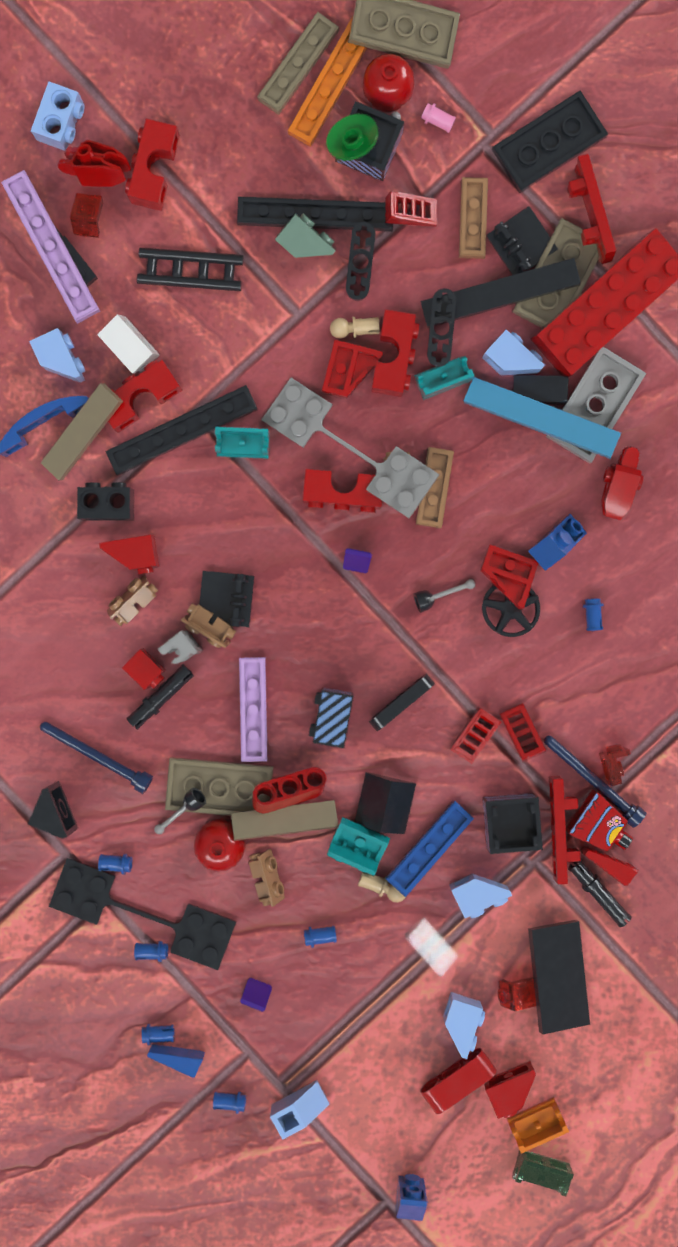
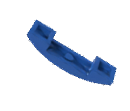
M71 396L60 398L30 411L18 420L5 434L0 442V455L8 457L28 445L23 435L60 413L66 411L70 417L74 418L89 397Z

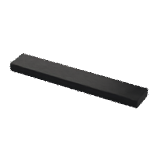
M238 197L237 224L241 226L284 227L295 213L299 216L304 213L315 223L312 228L353 230L356 224L368 222L374 227L375 231L393 232V224L386 223L385 202Z
M575 258L453 292L456 296L455 320L580 286L581 282ZM444 294L441 298H437V302L441 303V312L435 311V316L445 315L450 318L451 312L446 313V305L451 304L452 299L448 298L447 294ZM432 298L421 301L427 328H430ZM438 320L434 326L448 322L445 320Z
M247 385L105 452L116 475L119 476L214 431L215 427H223L258 409Z

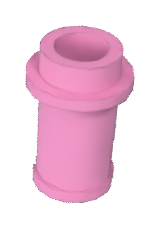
M428 103L421 119L425 120V124L429 122L449 133L456 117L437 108L435 103L433 105Z

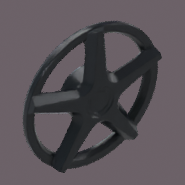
M495 585L487 591L482 602V613L487 625L494 632L506 637H518L533 629L540 616V603L538 595L532 588L529 591L531 596H528L525 607L533 603L535 604V616L531 623L524 616L522 610L518 609L506 596L503 601L488 599L491 593L497 589ZM487 607L499 610L501 613L496 627L487 615ZM513 619L525 628L515 633L503 631L509 621Z

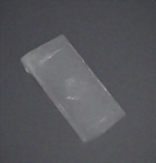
M422 918L405 934L406 940L439 977L444 975L459 957L425 918Z

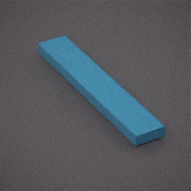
M475 377L464 398L465 404L611 459L621 435L618 431Z

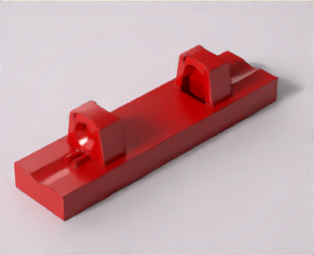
M589 154L578 156L577 164L575 165L577 179L569 182L567 191L569 198L583 197L591 228L582 231L583 246L596 244L601 263L605 264L613 261L617 250Z
M549 776L553 879L557 884H568L567 862L581 860L580 850L566 847L565 810L578 809V798L575 796L564 797L563 778H560V776Z

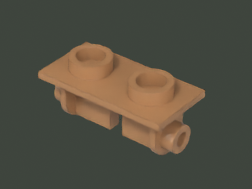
M145 575L140 579L135 578L121 597L117 596L109 603V609L107 610L109 617L112 619L116 616L114 620L118 625L122 626L124 623L127 625L139 613L134 604L137 602L144 608L157 596L155 593L158 589L152 583L147 586L149 581Z
M192 603L187 610V613L191 615H186L180 620L186 624V629L195 634L200 632L208 638L207 641L217 648H221V646L226 648L231 643L227 638L232 640L237 632L233 629L234 626H230L229 623L217 617L213 624L209 623L213 613L199 604L196 606Z
M268 849L262 854L254 853L249 855L250 860L248 863L253 879L262 877L261 882L255 883L259 902H262L263 906L271 905L273 907L285 899L284 886L277 872V861L271 849Z

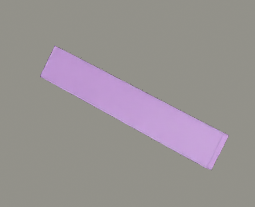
M25 170L2 181L1 183L76 323L78 324L100 312Z

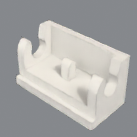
M117 314L97 334L132 374H135L137 371L141 373L147 364L160 356L125 316Z

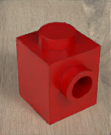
M144 648L139 649L122 667L144 690L150 686L155 689L165 679L162 674L166 669Z

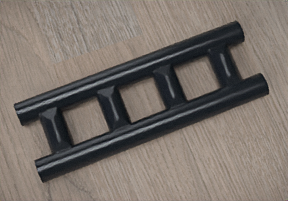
M139 248V258L147 259L146 274H137V284L241 291L242 281L234 280L235 265L243 266L244 255ZM157 259L173 261L172 276L156 275ZM183 261L199 262L198 278L182 277ZM209 263L225 264L223 280L208 278Z

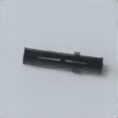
M182 664L152 695L142 700L143 703L126 718L133 727L135 726V729H140L150 717L160 712L159 709L193 678L194 674Z
M581 858V861L573 862L575 866L570 864L568 870L581 882L582 889L585 892H589L617 923L619 928L627 924L624 921L625 919L630 922L632 916L618 903L600 882L601 878L597 874H593Z

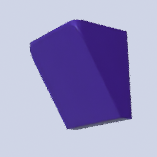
M347 548L343 569L367 573L372 554Z
M249 978L240 999L241 1004L261 1012L265 1011L272 986Z

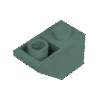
M295 213L275 237V240L295 258L332 255L336 251L332 246L335 241L324 231L321 234L316 232L312 228L315 223L304 213L301 216Z

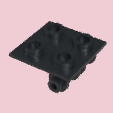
M530 206L505 223L503 221L494 227L493 231L486 235L512 275L526 272L535 266L550 240V236ZM553 244L548 256L558 250L555 244Z
M203 571L199 605L213 613L209 623L213 624L217 617L229 623L230 626L249 627L255 576Z

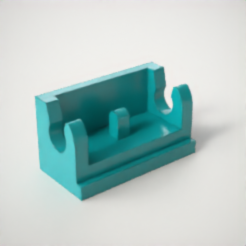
M462 356L449 361L444 366H436L416 374L414 378L423 400L471 382L474 378V373L472 369L468 368L467 357Z
M215 427V452L217 457L269 459L270 432L268 429Z

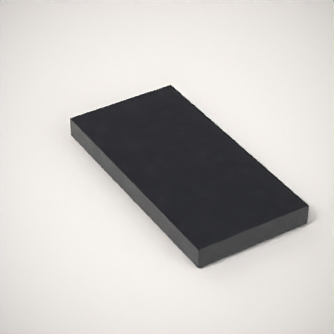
M580 90L493 146L492 152L518 192L521 193L608 136V132Z
M571 920L528 928L539 1032L544 1035L590 1025L579 921Z

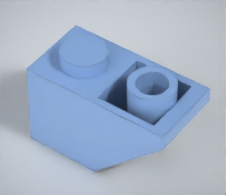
M56 328L29 341L39 364L45 370L80 383L85 381L82 375L85 372V368L80 358H75L71 351L75 347L68 333L63 334Z
M507 330L501 334L482 357L501 376L538 374L545 366L541 362L543 360L536 351L532 349L529 351L523 345V340L515 332L510 333Z
M470 874L449 885L464 918H476L485 912L484 909L492 905L494 907L501 906L512 896L507 885L475 874Z
M451 992L443 1019L461 1057L467 1059L469 1051L473 1052L477 1042V1036H475L477 1026H482L485 1011H483L480 1001Z
M316 1080L272 1104L270 1118L283 1140L307 1127L329 1105V1101Z

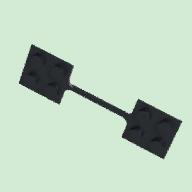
M70 858L66 859L49 907L96 925L105 906L113 905L173 928L176 932V937L170 953L215 970L219 969L237 921L189 903L179 923L168 921L112 900L110 890L116 877L115 875L99 871V869Z

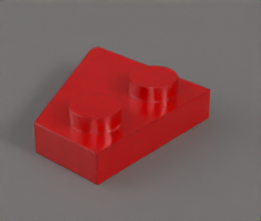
M334 340L322 392L348 398L375 367L376 361L379 362L381 360L383 352Z
M489 545L480 571L518 609L523 610L538 562Z

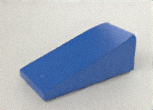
M152 1044L147 1056L195 1078L205 1052Z

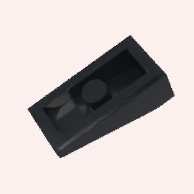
M514 375L513 392L544 404L565 405L568 397L569 377Z

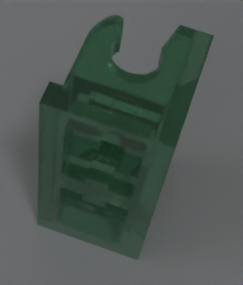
M520 1150L512 1174L515 1182L521 1183L526 1181L557 1190L560 1195L565 1197L574 1176L572 1168L567 1162L529 1151L521 1154Z

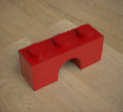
M146 119L144 127H140L138 132V143L140 145L138 153L134 152L131 167L134 170L132 178L127 179L125 193L128 194L127 196L131 204L162 211L168 185L164 177L154 175L150 171L153 163L159 159L174 161L180 138L177 126Z
M385 309L380 341L393 344L398 351V357L390 363L376 361L371 392L402 397L404 390L409 391L411 375L406 374L408 364L413 365L416 350L411 349L412 339L418 338L420 323H415L416 314Z
M163 360L150 362L144 367V372L138 376H129L122 382L123 386L117 390L111 389L123 401L108 421L117 433L139 420L133 407L134 400L139 394L151 393L162 405L183 391Z
M305 469L303 503H308V508L324 509V505H334V510L350 511V507H358L362 513H376V509H381L382 500L366 490L375 475L358 474L356 487L349 493H339L331 484L332 471Z

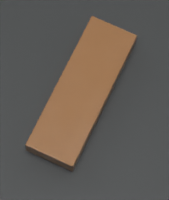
M462 177L459 258L485 259L488 178Z
M428 447L425 465L437 472L439 477L418 506L416 525L442 528L454 451Z

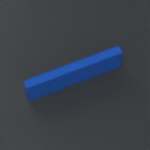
M453 801L385 879L406 897L474 818L456 801Z

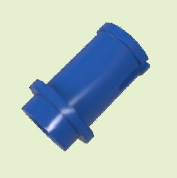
M601 598L585 599L583 608H586L587 631L603 630L601 606H604V604L601 603Z
M100 854L98 869L99 871H117L125 875L126 872H131L133 859L128 857L127 854H123V856Z
M335 926L316 929L309 927V930H304L305 945H311V948H314V945L337 942Z
M159 941L158 944L136 943L134 949L135 960H158V962L167 960L168 944H163V941Z
M147 1024V1027H142V1043H147L148 1046L156 1042H174V1025L151 1026V1024Z
M238 1092V1094L214 1093L213 1110L236 1111V1114H239L240 1111H245L246 1095H241V1092Z

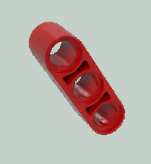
M311 767L260 783L254 788L252 806L258 813L264 814L317 798L324 791L327 780L326 774L320 768ZM316 779L320 785L314 787L308 784L307 781ZM289 786L294 788L296 792L286 794L282 789ZM261 794H266L271 800L261 802L257 797Z
M476 1048L473 1052H469L467 1059H459L425 1083L420 1092L435 1114H441L489 1081L496 1074L497 1069L482 1048Z

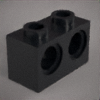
M95 482L85 483V487H77V519L82 521H134V489L127 487V483L122 482L111 483V487H101V483ZM92 495H97L99 498V503L95 508H89L87 505V500ZM117 495H123L125 498V503L121 508H115L113 505V500Z

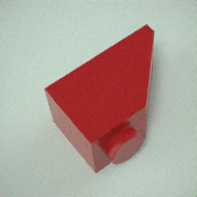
M151 534L99 543L100 549L129 570H137L138 575L153 573L154 567H160L155 536Z
M531 1061L497 1074L484 1084L498 1119L502 1117L510 1118L523 1108L536 1076Z

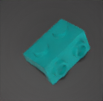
M342 817L331 840L327 855L338 862L353 866L361 872L375 875L390 838Z

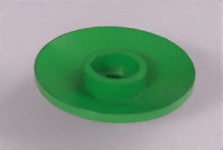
M353 114L346 116L335 123L330 129L326 139L327 149L338 160L350 161L358 159L367 154L375 145L378 138V127L375 121L367 115Z

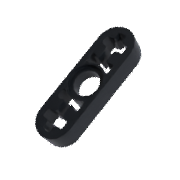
M360 222L352 230L346 293L354 301L365 299L369 293L375 229L368 222ZM362 228H366L367 233L371 234V238L368 237L365 241V248L370 247V251L365 249L354 250V245L360 247V237L356 236V232H361ZM362 254L367 257L368 265L366 268L357 269L353 265V259L356 255ZM351 272L359 275L367 273V278L361 277V286L365 287V291H360L359 296L354 295V290H350V286H354L356 283V276L351 277Z
M447 288L437 290L432 298L427 356L430 363L438 367L444 366L449 362L452 351L456 296ZM442 293H447V297L452 299L451 304L446 305V313L451 312L450 318L445 315L435 316V311L441 312V303L437 302V298H441ZM438 320H445L449 323V331L445 335H438L434 331V325ZM433 337L438 340L449 339L448 344H442V350L447 355L442 357L441 361H436V357L431 355L432 351H437L438 342L432 343Z
M427 673L424 674L368 722L376 731H379L426 693L435 683Z

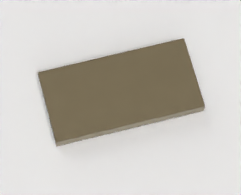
M356 0L348 43L448 69L451 65L460 13L414 0Z
M561 218L535 267L536 269L575 258L581 282L580 286L516 303L512 313L543 328L581 294L600 257L596 244L583 246L581 234L584 229ZM553 244H555L558 250L548 256Z
M170 757L165 810L178 811L184 806L183 798L190 789L197 788L204 794L206 804L199 810L190 811L187 809L185 812L231 816V813L255 810L252 806L254 788L260 783L272 780L273 766ZM261 794L257 797L261 802L271 800L266 794Z

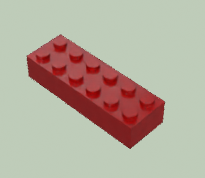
M653 229L531 338V341L561 376L569 377L573 375L678 280V254L658 229Z

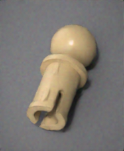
M352 317V322H348L343 318H337L330 325L332 336L339 339L346 337L349 333H353L354 338H356V335L380 334L379 317L364 319Z
M362 872L358 886L378 893L380 897H382L383 893H386L392 902L399 903L406 898L389 884L386 879Z

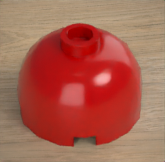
M382 54L370 62L363 77V93L375 109L384 112L397 111L407 101L409 102L412 97L415 85L414 74L405 59L395 54Z
M218 818L203 824L196 833L194 840V851L199 863L205 868L216 872L227 871L236 866L243 858L246 848V840L234 841L232 821L224 818Z

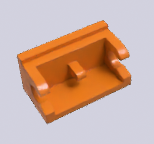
M554 1097L507 1118L521 1154L569 1133Z

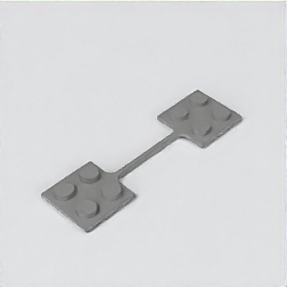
M290 378L262 418V421L302 448L317 431L323 432L376 467L377 473L366 490L407 518H410L439 477V474L397 446L385 462H375L323 427V419L333 404L293 378Z

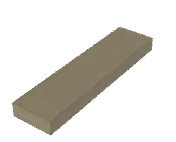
M317 12L257 96L258 101L279 115L339 32V26Z
M99 384L42 460L41 464L59 481L63 480L123 401L105 384Z
M335 800L292 805L264 814L258 813L256 810L231 813L234 841L338 827Z

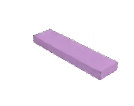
M266 657L239 658L241 762L268 761Z

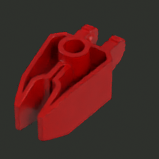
M92 140L81 142L79 147H67L64 154L68 159H61L57 165L64 174L77 176L82 186L113 187L126 180L123 172L131 171L127 158L114 147Z
M632 446L624 447L621 452L622 454L619 456L618 463H612L605 470L603 482L606 483L601 503L603 515L606 517L621 520L630 510L636 491L641 489L644 476L641 475V470H637L638 457H640L638 448Z

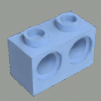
M48 81L31 128V132L37 141L64 151L69 144H72L76 134V122L82 118L85 108L79 92ZM70 102L68 107L64 109L59 108L61 103ZM61 126L57 133H50L53 127Z

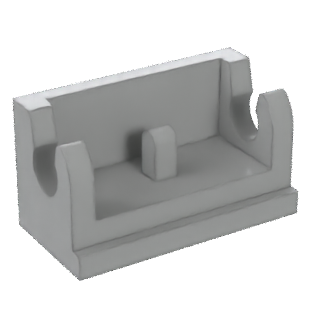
M188 630L180 631L158 649L162 655L175 651V654L179 655V657L172 661L173 664L187 661L193 655L200 654L203 651Z

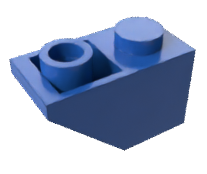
M569 514L543 536L528 552L546 571L566 556L587 532L583 529L581 523Z
M415 1174L398 1175L395 1203L396 1218L423 1221L427 1208L424 1178H420Z

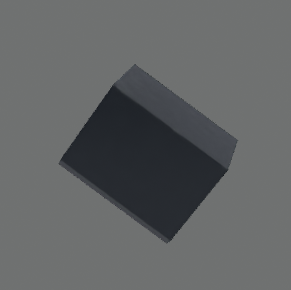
M365 772L354 822L379 833L405 834L416 783Z
M57 781L42 789L28 825L64 839L75 832L78 826L60 781Z

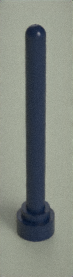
M48 722L40 724V730L131 781L134 790L144 794L154 777L145 771L143 773L140 771L136 773Z
M552 736L544 738V743L623 812L622 815L632 828H635L643 821L647 812L639 805L635 806L634 804L630 805Z

